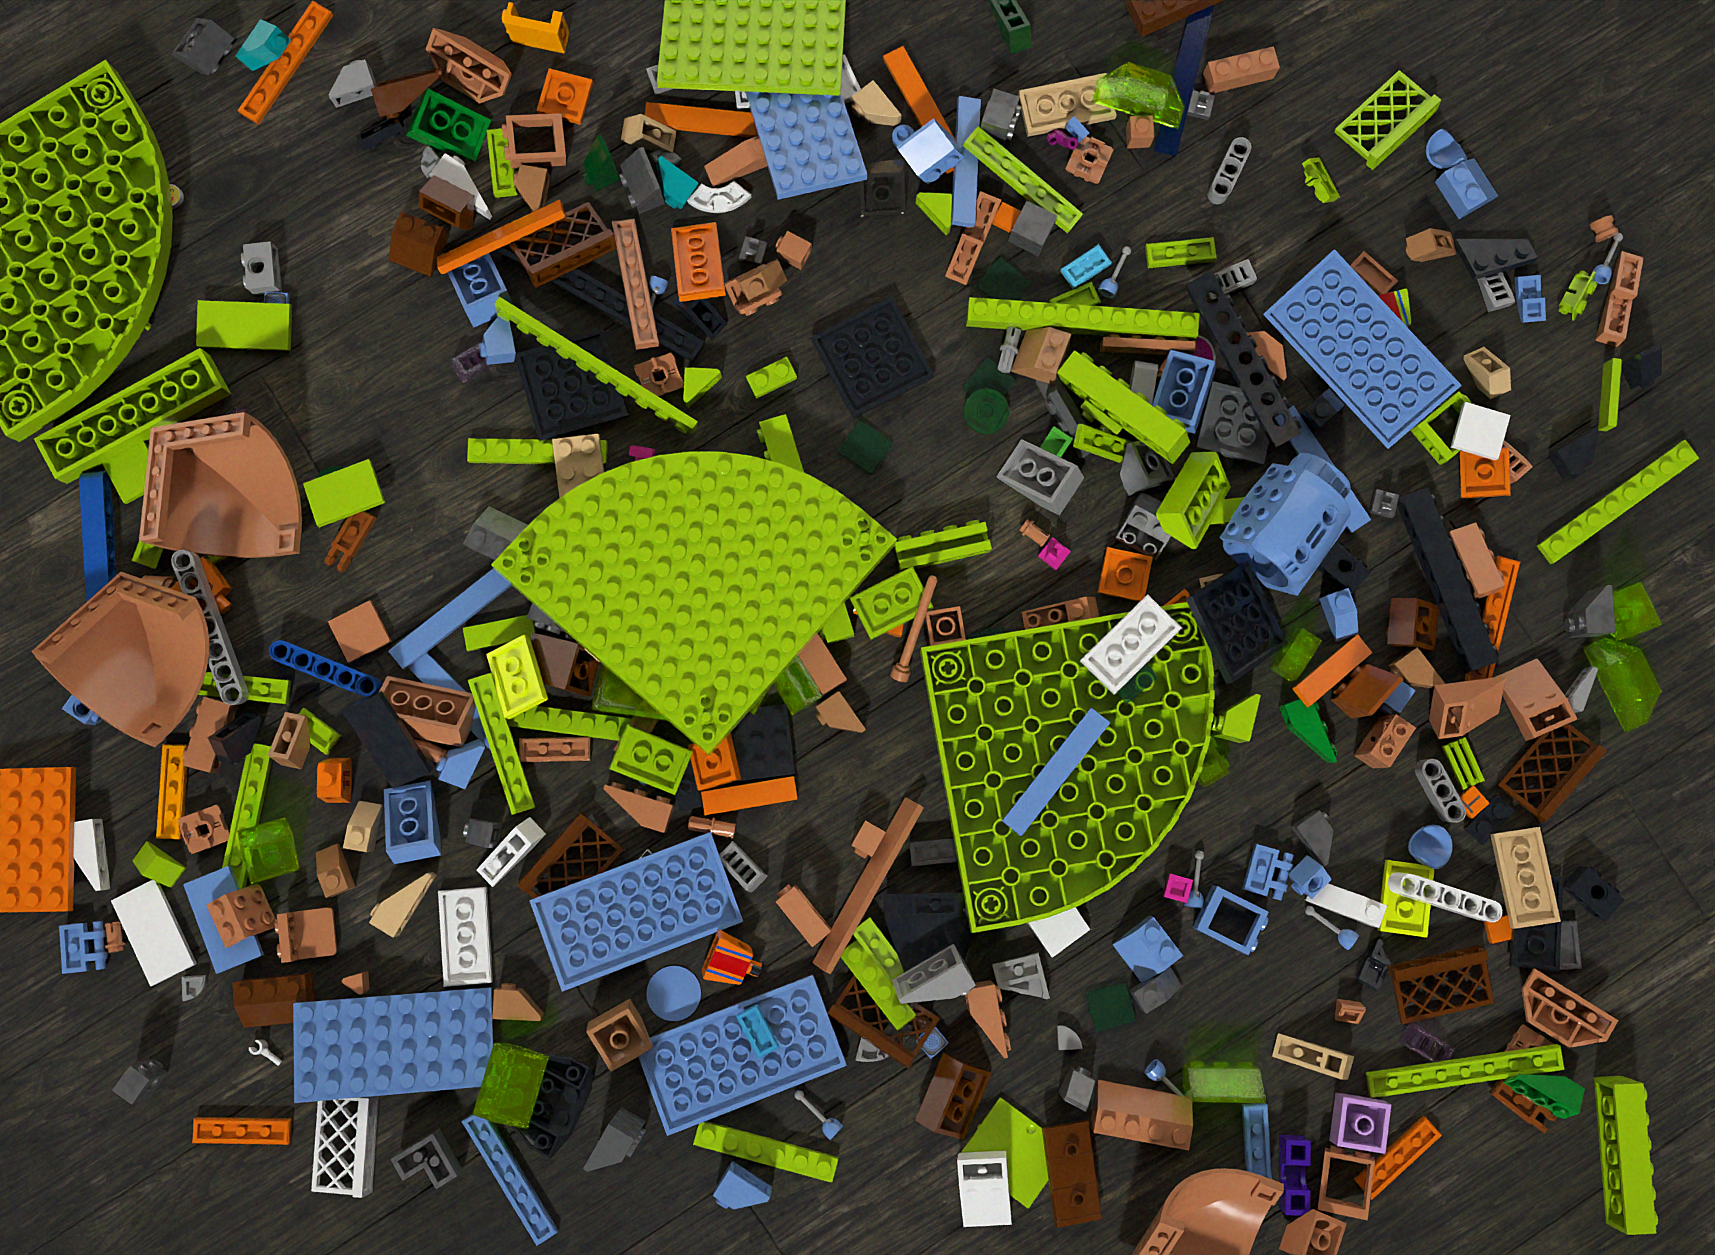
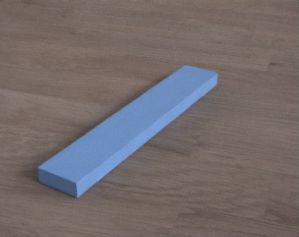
M959 96L957 99L955 141L964 158L954 166L951 225L973 228L976 217L978 158L962 145L977 126L980 127L981 99Z
M1294 406L1289 408L1291 416H1296L1302 426L1299 429L1301 434L1288 441L1297 455L1299 453L1312 454L1334 466ZM1282 415L1275 417L1274 422L1277 426H1282L1284 423ZM1350 489L1345 498L1351 510V515L1348 519L1350 522L1346 527L1352 533L1369 522L1371 518Z
M493 568L388 652L405 670L508 589L511 584Z
M425 653L408 667L425 684L466 692L428 653ZM475 704L471 731L479 739L484 740V744L490 749Z
M1090 708L1007 813L1002 822L1022 836L1110 722Z
M482 1107L462 1121L463 1125L536 1246L556 1234L559 1230L485 1108Z

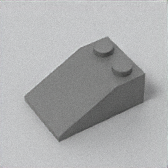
M1021 439L997 475V478L1041 507L1060 516L1083 481L1084 476L1077 465Z
M954 944L892 980L901 1004L952 999L968 994L976 986L968 966Z

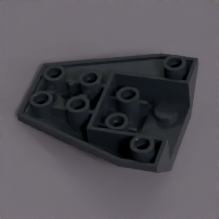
M963 891L954 893L884 894V919L904 973L952 944L955 945L963 960H966L973 933L970 932Z
M502 1048L494 1065L495 1086H485L482 1094L531 1149L550 1159L573 1134L592 1091V1067L569 1056Z

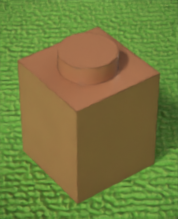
M1153 115L1130 116L1126 125L1127 148L1150 147L1154 139Z
M787 231L785 236H780L776 243L777 258L802 270L812 252V243Z
M865 820L851 844L855 847L853 852L863 858H866L867 855L872 857L886 832Z

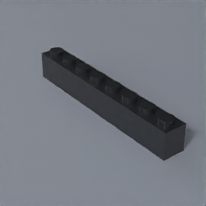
M1429 488L1401 497L1397 502V507L1463 671L1466 674L1499 662L1497 658L1498 650L1490 641L1488 636L1489 628L1481 619V610L1478 602L1474 601L1472 597L1471 584L1468 579H1465L1462 572V562L1455 555L1453 550L1454 542L1446 533L1444 528L1445 520L1436 508V498L1433 493H1430Z

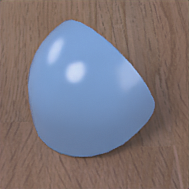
M1444 129L1435 132L1427 143V158L1433 166L1439 169H1450L1467 160V156L1461 146Z
M1438 825L1422 827L1411 837L1408 845L1409 852L1419 863L1433 869H1439L1448 862L1451 856V836L1443 827Z

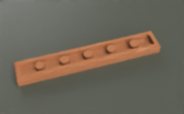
M635 219L613 221V233L636 350L659 346Z

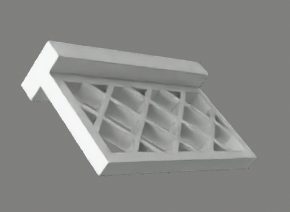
M379 1096L333 1100L338 1108L331 1114L325 1108L326 1100L318 1101L311 1191L348 1194L358 1198L371 1194L373 1190ZM350 1101H358V1112L354 1116L345 1107ZM340 1110L348 1119L342 1127L333 1118ZM327 1122H330L337 1131L330 1138L323 1132L324 1125ZM350 1124L356 1129V1137L352 1140L343 1131ZM338 1135L347 1144L340 1152L332 1144V1141ZM326 1146L334 1154V1157L328 1163L322 1158V1150ZM348 1148L355 1154L354 1162L350 1165L342 1156ZM336 1160L345 1169L338 1177L329 1167ZM324 1171L333 1180L328 1186L320 1185V1175ZM347 1172L353 1179L352 1188H346L340 1181Z

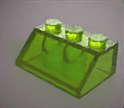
M494 1043L473 1115L495 1123L528 1128L549 1056L511 1043Z
M1190 1061V1065H1183V1094L1192 1102L1266 1103L1260 1069L1252 1066V1062H1238V1066H1231L1225 1061H1214V1065H1204L1203 1061Z

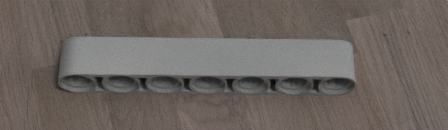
M178 550L173 554L171 561L182 593L195 597L198 603L204 599L207 604L206 609L203 611L206 623L208 624L211 621L215 626L213 633H208V664L220 697L228 705L243 704L249 696L248 688L201 560L194 552ZM188 555L190 557V564L184 567L182 559ZM196 577L198 579V586L192 589L190 581ZM217 644H221L223 647V652L220 656L214 653V648ZM225 666L231 669V675L227 679L222 674ZM233 688L239 691V697L235 701L230 696Z

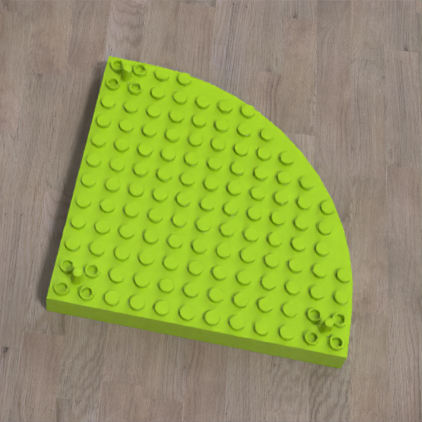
M106 60L0 123V427L7 437L18 442L58 419L85 400L113 373L128 355L135 342L140 338L157 303L166 276L171 250L173 214L170 184L165 162L154 132L141 108L118 72Z
M682 452L658 455L630 462L599 474L575 487L537 516L491 565L498 574L710 756L895 546L897 538L840 492L806 473L781 463L749 455L727 452Z
M1187 602L1160 606L1182 628L1116 694H1113L1080 660L1129 612L922 647L920 649L971 933L1049 918L1093 899L1133 872L1159 846V843L1177 822L1180 813L1191 798L1196 781L1203 769L1204 758L1211 739L1210 732L1214 716L1215 699L1211 651ZM1089 709H1094L1108 720L1110 724L1023 835L1020 836L1002 820Z

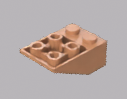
M1538 659L1496 676H1504L1506 678L1503 697L1525 741L1577 720L1567 697Z
M1502 676L1435 685L1429 721L1437 737L1442 739L1463 736L1497 715L1500 710L1506 678Z
M991 980L976 982V986L965 995L967 1009L1004 1058H1008L1007 1051L1011 1050L1009 1037L1006 1033H1003V1027L1007 1025L1004 1011L1002 1012L998 1005L999 1002H1002L1000 988Z

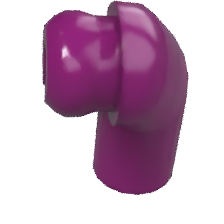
M1058 129L1052 130V133L1047 135V141L1050 145L1058 143L1060 146L1069 149H1075L1078 145L1076 138Z

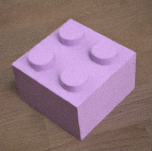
M1335 1092L1329 1141L1340 1147L1385 1154L1391 1104L1380 1099Z

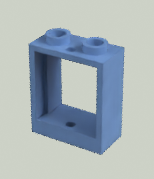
M1212 885L1204 901L1203 908H1201L1192 928L1249 955L1250 951L1253 952L1257 947L1259 941L1257 936L1260 930L1263 931L1269 920L1267 917L1269 912L1218 886ZM1222 897L1257 913L1243 945L1208 928Z

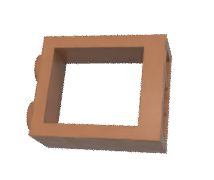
M561 113L506 116V124H502L503 138H508V146H504L505 160H510L511 168H519L520 164L533 167L566 166ZM552 126L555 152L515 153L513 128Z
M1397 714L1378 717L1354 756L1373 769L1391 767L1416 727ZM1372 736L1376 739L1374 742L1371 741Z
M788 884L778 892L779 898L776 903L812 947L831 932V927L796 884L792 888Z
M1331 1145L1330 1148L1325 1147L1318 1210L1368 1220L1375 1157H1371L1369 1152L1355 1150V1153L1346 1152V1148L1337 1145ZM1330 1157L1367 1164L1363 1205L1326 1197Z

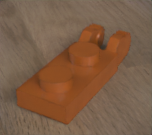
M366 511L349 516L332 542V547L324 563L331 566L338 558L339 552L342 551L344 554L336 570L343 573L350 565L352 558L356 555L377 518Z
M1498 1079L1489 1093L1524 1121L1532 1124L1545 1134L1548 1129L1543 1123L1535 1119L1540 1112L1545 1118L1553 1122L1557 1117L1545 1107L1533 1103L1525 1095L1513 1091L1511 1087L1503 1083L1504 1079Z

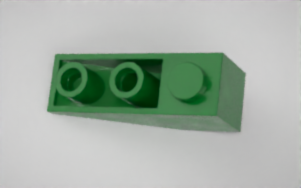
M1299 698L1279 706L1285 724L1293 734L1327 763L1337 762L1335 757L1337 756V751L1334 744L1328 740L1326 735L1328 734V728L1325 722L1320 720L1317 702L1306 707Z
M1518 1074L1504 1079L1503 1083L1511 1087L1513 1091L1530 1098L1536 1105L1550 1110L1556 1117L1565 1119L1580 1113L1585 1088L1565 1076Z

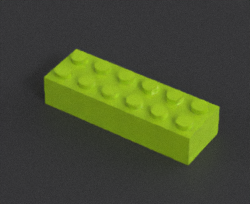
M1074 350L1057 372L1064 386L1084 401L1090 402L1122 426L1124 430L1173 464L1190 443L1188 432L1185 430L1186 425L1176 418L1171 420L1166 416L1167 412L1158 405L1153 407L1148 403L1149 399L1140 392L1135 394L1129 390L1130 386L1120 378L1115 380L1111 377L1112 373L1102 365L1097 367L1092 363L1094 360L1083 352L1080 355Z
M1624 1076L1594 1077L1606 1224L1627 1235L1656 1234L1658 1216L1654 1211L1656 1192L1652 1186L1651 1176L1654 1173V1168L1650 1161L1649 1153L1651 1150V1140L1647 1130L1649 1116L1645 1108L1647 1091L1643 1083Z

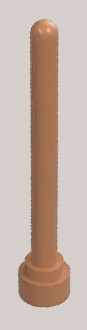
M930 576L927 580L900 662H897L892 668L890 676L897 681L907 682L911 673L909 662L937 583L935 576Z

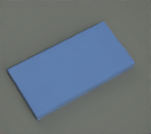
M231 866L183 884L216 974L264 955L257 934L229 948H225L206 906L227 893L239 890Z

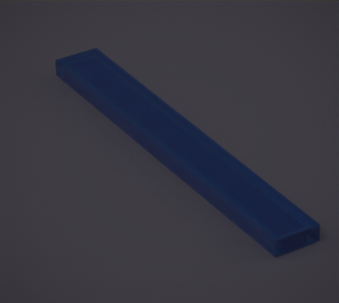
M1214 5L1195 12L1187 18L1154 149L1156 152L1172 156L1177 155Z

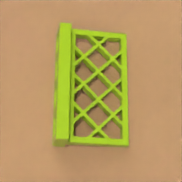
M1399 70L1346 118L1334 132L1367 160L1366 165L1374 170L1437 112L1441 99L1435 94L1432 97L1429 96ZM1397 80L1401 81L1405 85V91H1393V84ZM1389 96V105H1377L1378 97ZM1393 96H1406V105H1393ZM1409 96H1418L1423 102L1420 105H1410ZM1363 111H1373V120H1361V113ZM1377 111H1390V120H1377ZM1393 111H1406V118L1394 120ZM1374 125V134L1361 135V126ZM1377 125H1390V132L1388 134H1378ZM1347 126H1357V135H1349L1344 129ZM1361 140H1374V147L1368 152L1361 146Z

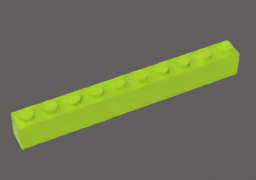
M969 297L966 326L997 329L1013 327V330H1015V327L1020 330L1051 327L1070 334L1099 336L1117 334L1120 337L1128 338L1133 335L1143 336V339L1162 336L1166 340L1184 337L1188 338L1189 341H1194L1198 337L1199 313Z
M786 414L759 422L761 429L757 430L760 442H765L768 450L764 451L765 459L781 463L804 473ZM845 603L819 631L821 639H826L827 644L854 637Z

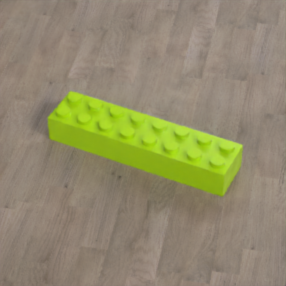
M199 348L34 438L54 478L68 484L78 479L81 473H88L103 465V462L132 446L149 440L152 427L170 425L178 421L182 422L231 395V392L211 356Z

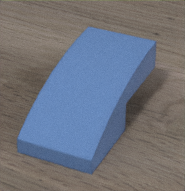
M1541 275L1514 277L1521 323L1546 321L1545 298H1541Z

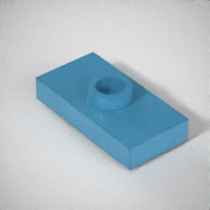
M758 1004L736 1015L758 1059L780 1047Z

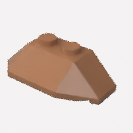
M433 28L426 51L431 56L435 68L442 67L443 72L440 78L443 82L478 103H483L505 94L512 74L502 59L466 37Z
M1534 968L1522 987L1526 1021L1569 1048L1607 1041L1619 1021Z

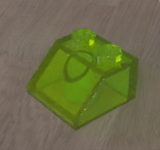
M1641 582L1623 586L1612 591L1616 632L1610 634L1616 640L1626 639L1662 625Z
M286 817L237 831L240 849L251 884L299 870L294 837Z

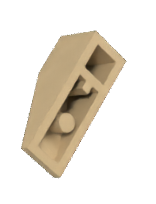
M434 872L427 873L381 902V904L377 903L371 911L372 919L369 923L393 938L399 936L437 874Z
M1278 1033L1272 1057L1342 1080H1348L1354 1059L1352 1055Z

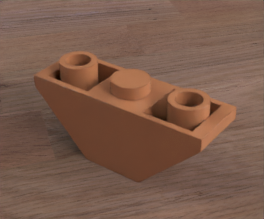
M1265 331L1246 333L1247 336L1251 335L1257 344L1255 350L1258 356L1262 355L1268 364L1266 370L1269 376L1273 375L1280 385L1287 377L1283 345ZM1232 334L1228 341L1231 344H1238L1240 339L1237 334ZM1246 353L1240 354L1246 360V364H1250V356Z

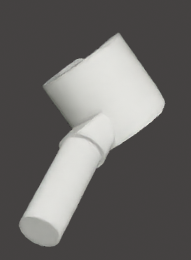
M255 1040L260 1045L259 1051L255 1047H249L250 1053L254 1055L262 1054L278 1066L282 1062L281 1059L268 1050V1043L265 1040Z

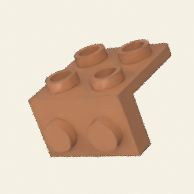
M765 264L724 283L734 308L740 314L751 315L758 311L757 307L765 303L766 305H771L779 300L778 297L782 295L781 290L777 288L771 294L752 303L746 301L736 279Z
M259 884L227 893L206 905L225 948H229L248 937L275 927L276 919Z
M331 907L277 914L275 931L279 934L277 954L281 958V963L329 956L337 953L334 911Z

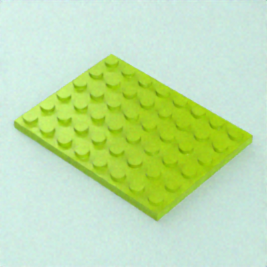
M665 0L657 87L840 96L846 0Z

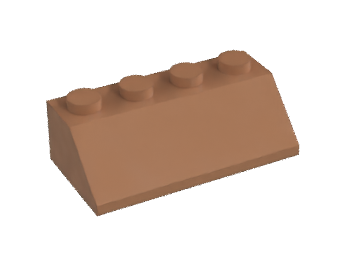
M391 676L386 677L379 692H383L412 737L463 748L471 731L475 710V701L472 693Z
M1097 1080L1090 1128L1094 1133L1189 1150L1193 1129L1192 1097H1181L1173 1093Z

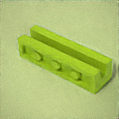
M973 520L965 523V527L957 528L956 525L944 527L943 531L934 533V530L920 533L921 536L912 538L911 535L899 537L894 548L900 572L911 566L914 569L989 553L992 547L987 536L986 522L979 523V520Z

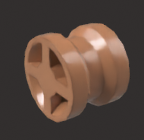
M1612 215L1603 217L1589 225L1591 230L1595 231L1596 242L1606 240L1619 233L1618 228L1613 225L1614 218Z

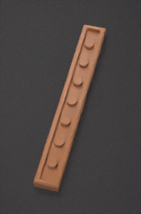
M906 797L903 800L883 839L835 921L831 932L826 937L812 962L829 974L832 973L924 807Z

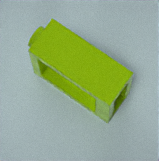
M1460 391L1451 396L1410 430L1439 465L1447 462L1460 450L1455 448L1449 449L1428 423L1450 405L1460 415L1463 403H1471L1470 399L1466 395L1461 394Z

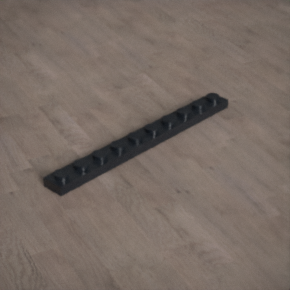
M522 242L516 246L519 249L528 250L530 243ZM509 244L496 249L501 254L521 264ZM536 245L534 246V252L544 253L543 249ZM530 257L528 264L532 266L540 262L541 259ZM574 269L550 281L632 328L626 296L578 269ZM653 312L659 344L694 363L705 342Z

